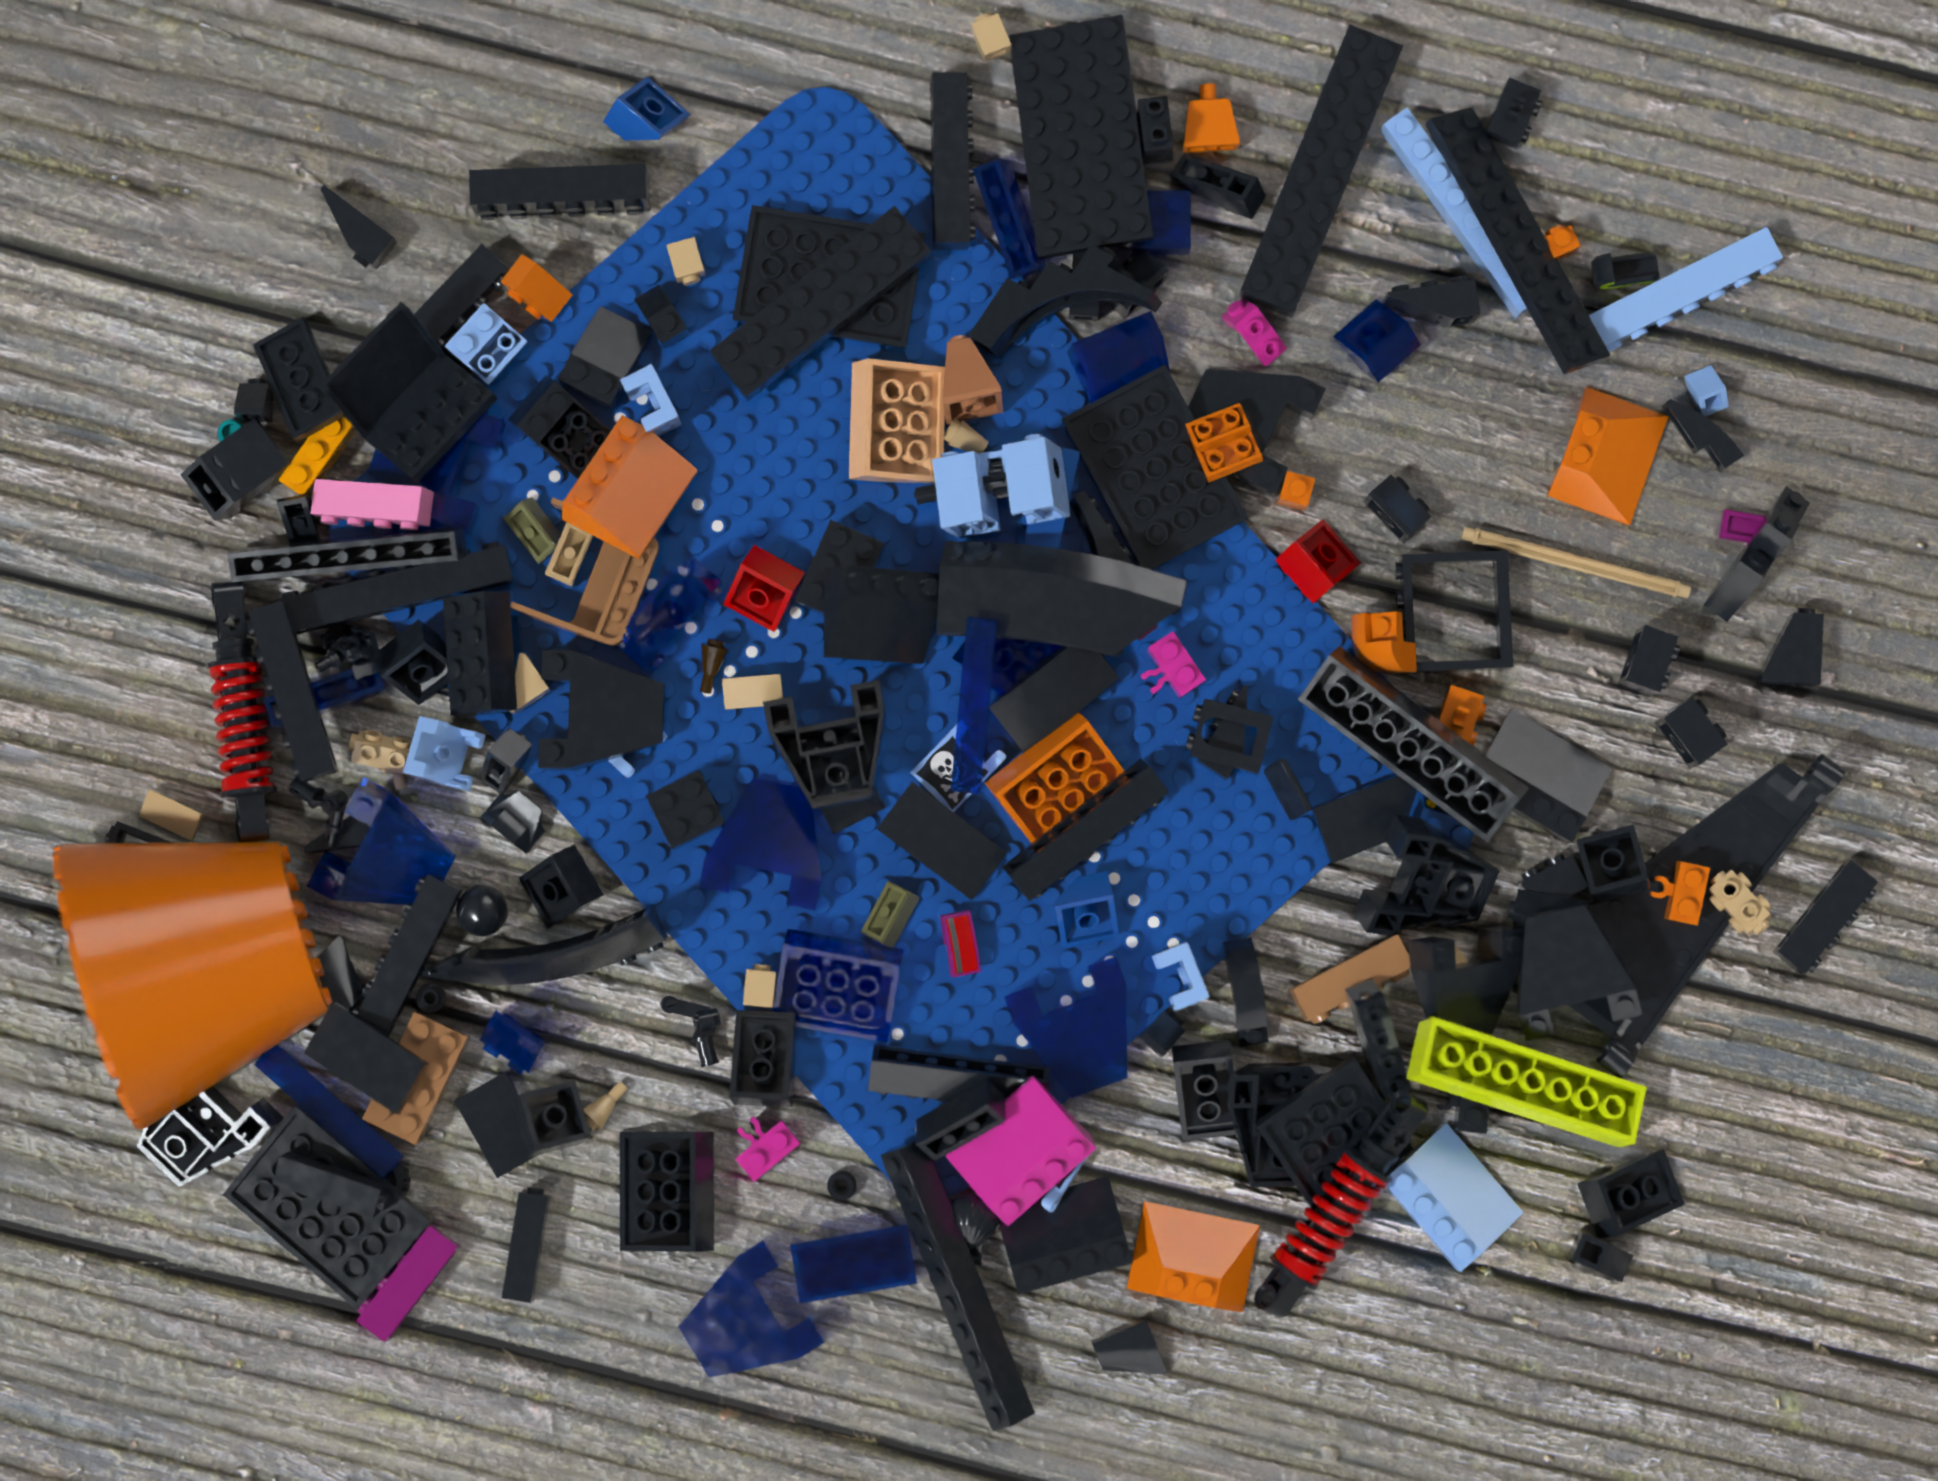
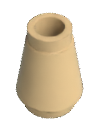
M953 419L943 437L944 440L949 442V446L967 452L975 451L978 454L984 452L989 442L965 421H958L956 419Z

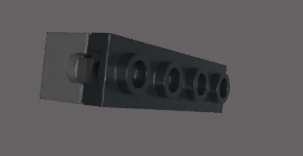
M1373 979L1345 989L1372 1084L1384 1101L1390 1099L1397 1091H1410L1411 1087L1409 1080L1406 1079L1407 1073L1384 994ZM1370 994V997L1361 999L1363 995Z

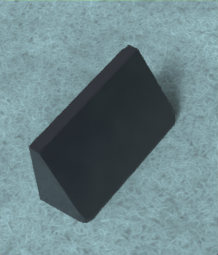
M1282 758L1264 769V774L1291 821L1312 810V806L1286 759Z

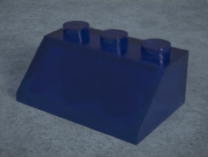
M1151 311L1074 342L1067 352L1090 403L1164 364L1170 372L1164 338Z

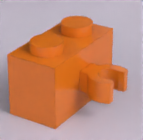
M522 254L500 281L509 289L506 294L519 304L522 301L527 304L525 310L537 320L542 316L552 322L573 295L540 265Z
M1450 685L1437 719L1474 746L1478 732L1473 730L1476 721H1482L1487 707L1486 704H1483L1485 696Z
M1676 861L1672 883H1669L1668 879L1663 876L1653 877L1654 881H1660L1663 884V890L1659 893L1650 891V896L1654 898L1669 896L1664 919L1698 926L1710 867Z

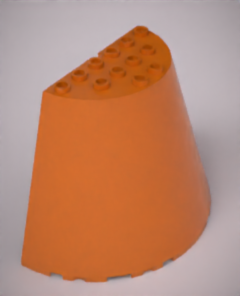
M281 842L59 844L53 848L55 880H60L61 888L64 889L57 891L58 905L64 931L67 930L70 944L67 945L89 1021L92 1022L97 1034L95 1039L106 1070L111 1078L119 1079L120 1083H118L119 1088L116 1089V1094L129 1120L133 1119L132 1124L136 1129L141 1130L149 1127L319 1019L329 1009L328 1005L332 1003L329 988H323L320 976H324V970L320 958H314L311 948L316 947L312 930L304 927L303 920L308 919L304 903L298 900L295 891L300 890L295 873L288 870L287 863L291 862V857L287 845L281 846Z

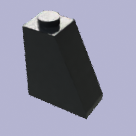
M1798 608V612L1788 616L1757 676V683L1816 687L1821 684L1824 614H1815L1816 609Z

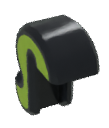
M1653 252L1611 257V253L1596 256L1591 261L1594 286L1599 290L1617 289L1636 284L1646 285L1654 283L1660 278L1657 255Z

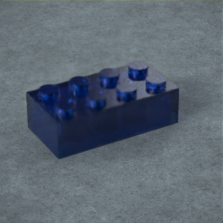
M907 1223L790 1244L800 1304L912 1285L918 1282Z

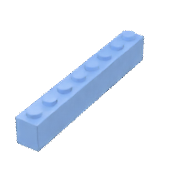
M1408 107L1385 122L1380 132L1516 319L1528 309L1443 156Z
M1765 227L1590 314L1589 317L1608 351L1611 352L1622 346V340L1630 336L1632 340H1635L1647 334V328L1656 323L1658 327L1670 323L1674 320L1672 315L1683 311L1685 315L1700 307L1698 302L1709 298L1710 302L1724 296L1726 294L1724 289L1735 285L1736 289L1750 283L1752 281L1750 276L1758 272L1764 276L1778 268L1776 263L1783 256L1768 227Z

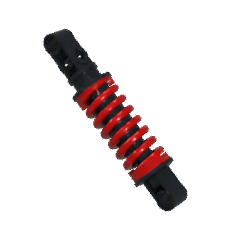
M242 581L211 583V595L215 610L218 641L212 643V649L216 651V660L208 663L207 669H209L210 677L215 680V684L211 686V692L219 696V698L213 701V708L216 711L223 712L214 718L215 724L223 727V729L216 733V739L219 742L227 743L220 746L217 750L220 757L227 759L219 765V769L222 773L230 774L221 781L222 792L220 794L221 798L235 799L238 842L269 840V822L264 796L277 792V787L273 782L269 781V777L261 778V776L273 774V768L271 766H259V761L268 760L272 757L270 751H258L257 745L270 742V737L268 735H261L260 729L268 727V721L258 719V713L266 712L267 706L265 704H257L256 698L265 695L264 689H255V682L263 680L262 665L259 664L257 657H254L251 647L254 646V639L247 638ZM228 617H232L233 622H238L233 631L230 630L228 625H224Z
M1405 1090L1397 1091L1393 1094L1380 1116L1376 1118L1369 1132L1363 1135L1361 1138L1362 1143L1357 1149L1345 1148L1344 1154L1336 1164L1343 1171L1341 1172L1335 1168L1332 1169L1331 1176L1336 1179L1334 1184L1332 1185L1327 1181L1323 1182L1322 1189L1327 1194L1324 1197L1319 1194L1314 1195L1313 1202L1318 1205L1315 1210L1310 1207L1304 1209V1215L1312 1220L1310 1226L1301 1220H1297L1295 1227L1303 1233L1301 1239L1293 1233L1286 1235V1240L1294 1246L1292 1252L1288 1250L1289 1246L1282 1242L1277 1250L1270 1255V1259L1275 1266L1255 1292L1254 1303L1258 1309L1277 1317H1285L1290 1313L1293 1305L1306 1287L1312 1290L1318 1288L1319 1282L1323 1277L1322 1275L1327 1272L1325 1262L1331 1263L1335 1261V1250L1343 1249L1345 1246L1344 1237H1350L1354 1234L1352 1224H1359L1363 1221L1361 1211H1368L1372 1208L1370 1198L1379 1197L1381 1195V1188L1384 1190L1392 1182L1393 1178L1387 1170L1391 1163L1397 1162L1399 1159L1398 1155L1409 1143L1421 1122L1427 1117L1428 1104L1425 1100Z

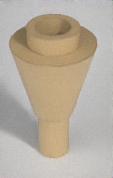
M620 1081L607 1095H603L583 1108L588 1127L592 1131L596 1127L602 1131L616 1105V1101L628 1090Z

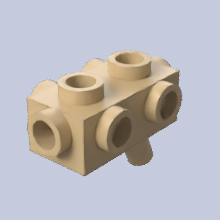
M360 730L358 735L352 733L348 751L353 752L351 762L379 768L386 774H392L395 789L399 790L407 787L405 775L409 774L403 773L412 743L410 739L401 736L394 738L383 736L382 733L376 730Z
M1732 870L1727 874L1721 871L1710 881L1713 886L1709 888L1712 894L1709 900L1720 912L1723 909L1727 911L1732 917L1728 920L1729 923L1739 934L1744 931L1748 937L1753 933L1759 935L1770 926L1768 921L1772 917L1768 910L1772 908L1771 905L1761 894L1757 897L1754 896L1749 890L1752 884L1742 872L1736 875ZM1728 885H1732L1736 891L1732 895H1727L1724 892L1725 888Z

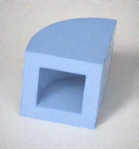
M1711 365L1684 376L1690 397L1699 413L1706 417L1729 407L1726 387Z

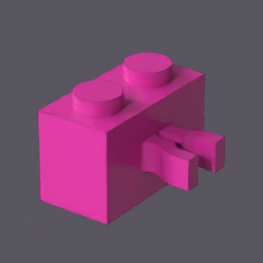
M1173 631L1148 647L1147 652L1158 668L1156 670H1148L1140 677L1144 681L1150 676L1156 677L1160 673L1164 675L1158 680L1157 685L1150 689L1152 694L1158 692L1163 683L1168 681L1179 699H1181L1206 681Z
M753 1116L750 1121L755 1126V1132L759 1136V1140L755 1139L752 1134H747L742 1127L737 1130L744 1139L749 1140L752 1144L736 1158V1161L754 1182L801 1144L783 1120L767 1133H764L761 1130L760 1122Z

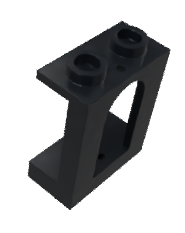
M1204 699L1202 705L1197 704L1192 721L1198 723L1195 734L1189 732L1185 747V750L1190 751L1188 758L1202 759L1246 771L1245 773L1257 776L1260 772L1274 716ZM1211 718H1222L1256 727L1257 730L1250 756L1207 744L1202 737L1204 723Z

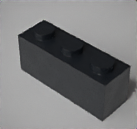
M985 1080L916 1119L917 1146L936 1161L1006 1122L1005 1096L988 1080Z

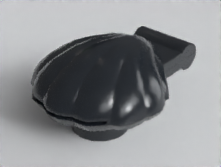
M972 1194L959 1196L950 1204L975 1266H982L983 1243L996 1232L999 1220L997 1215L981 1198Z

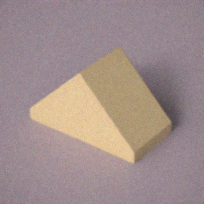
M519 653L515 673L517 710L509 711L514 714H518L551 691L547 683L541 679L540 673L526 654Z

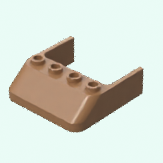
M552 498L551 504L563 511V501ZM654 537L641 558L638 559L603 542L574 619L569 623L515 602L511 603L510 608L515 612L607 645H618L627 636L659 554V543Z

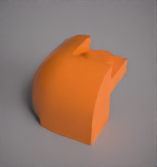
M1393 611L1351 615L1352 647L1355 658L1375 673L1402 674L1417 672L1416 643L1403 641L1402 612Z

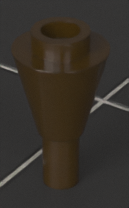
M708 638L707 643H701L703 678L700 692L707 694L712 692L714 678L717 676L730 650L724 647V641Z

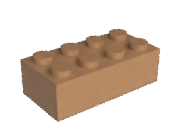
M1393 935L1288 991L1303 1020H1312L1313 1024L1319 1023L1332 1016L1329 1010L1337 1006L1339 1010L1349 1007L1345 989L1373 979L1379 989L1382 990L1384 989L1383 982L1390 979L1391 983L1409 976L1410 956L1399 935Z
M414 1012L399 1044L429 1064L400 1114H394L371 1099L362 1119L415 1145L420 1144L471 1037L420 1012Z

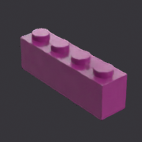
M433 1224L429 1225L427 1229L425 1228L415 1240L416 1244L409 1253L406 1251L396 1263L397 1268L392 1275L389 1276L387 1274L377 1285L376 1289L379 1292L372 1300L368 1297L357 1310L361 1315L356 1321L383 1342L391 1338L461 1247Z

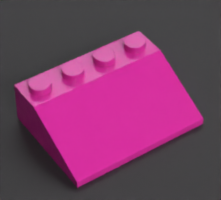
M1034 1076L1028 1079L1005 1100L1006 1122L945 1155L985 1204L1007 1226L1014 1222L1096 1149L1092 1135Z

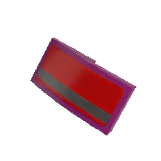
M964 910L940 915L943 943L947 948L949 974L953 978L981 972L970 911Z

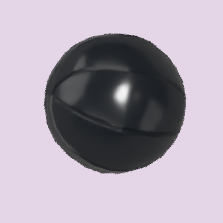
M475 885L467 889L458 899L456 915L461 927L469 934L479 937L490 936L499 931L506 922L508 906L505 897L496 888L489 885Z

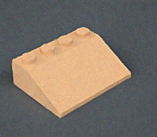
M870 358L852 363L849 479L874 482L935 483L932 459L941 458V454L944 453L945 413L942 397L945 367Z

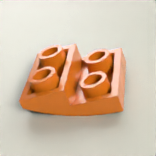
M1240 403L1185 424L1208 483L1263 461L1262 454L1251 432V426Z

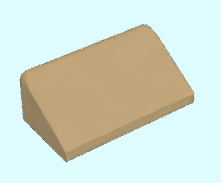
M566 523L545 575L572 587L593 535Z
M781 674L722 679L725 710L763 707V702L783 698Z
M149 789L139 817L193 841L205 814Z

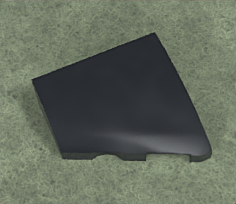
M338 936L317 957L320 958L324 970V976H320L323 988H329L332 1002H337L351 1011L363 998L361 996L363 989L348 955L344 939Z
M1146 1320L1091 1342L1102 1370L1162 1375L1168 1373Z

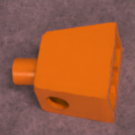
M1216 84L1199 85V100L1189 101L1187 106L1183 153L1238 150L1240 139L1230 99H1217Z

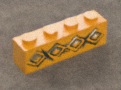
M343 417L310 435L291 461V464L281 475L279 481L298 495L306 494L310 498L313 494L315 479H323L356 433L355 429Z

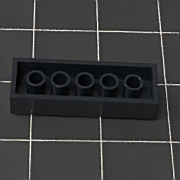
M646 164L469 170L470 206L475 215L481 216L482 220H497L498 215H510L511 219H526L527 214H539L540 218H555L556 213H568L569 217H584L586 212H597L598 216H613L615 211H626L627 215H642L644 210H650V177Z

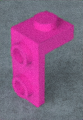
M1244 298L1233 302L1228 307L1227 312L1221 316L1226 325L1240 333L1264 366H1268L1286 350L1285 344L1258 307Z

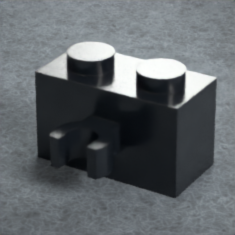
M1509 77L1486 130L1489 138L1513 149H1517L1520 142L1526 143L1532 127L1528 126L1531 115L1537 117L1543 103L1542 100L1538 99L1542 90Z
M1438 1089V1093L1447 1094L1449 1101L1445 1105L1436 1104V1108L1439 1110H1449L1455 1107L1453 1130L1487 1134L1490 1106Z

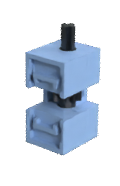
M1032 434L1026 436L1024 441L1002 445L1003 450L983 452L980 454L975 451L961 454L956 451L945 452L941 454V458L932 459L935 484L915 488L914 497L918 505L937 501L941 528L959 539L1001 531L997 498L1009 497L1011 514L1022 513L1026 516L1028 525L1071 517L1062 449L1046 437H1043L1042 434Z

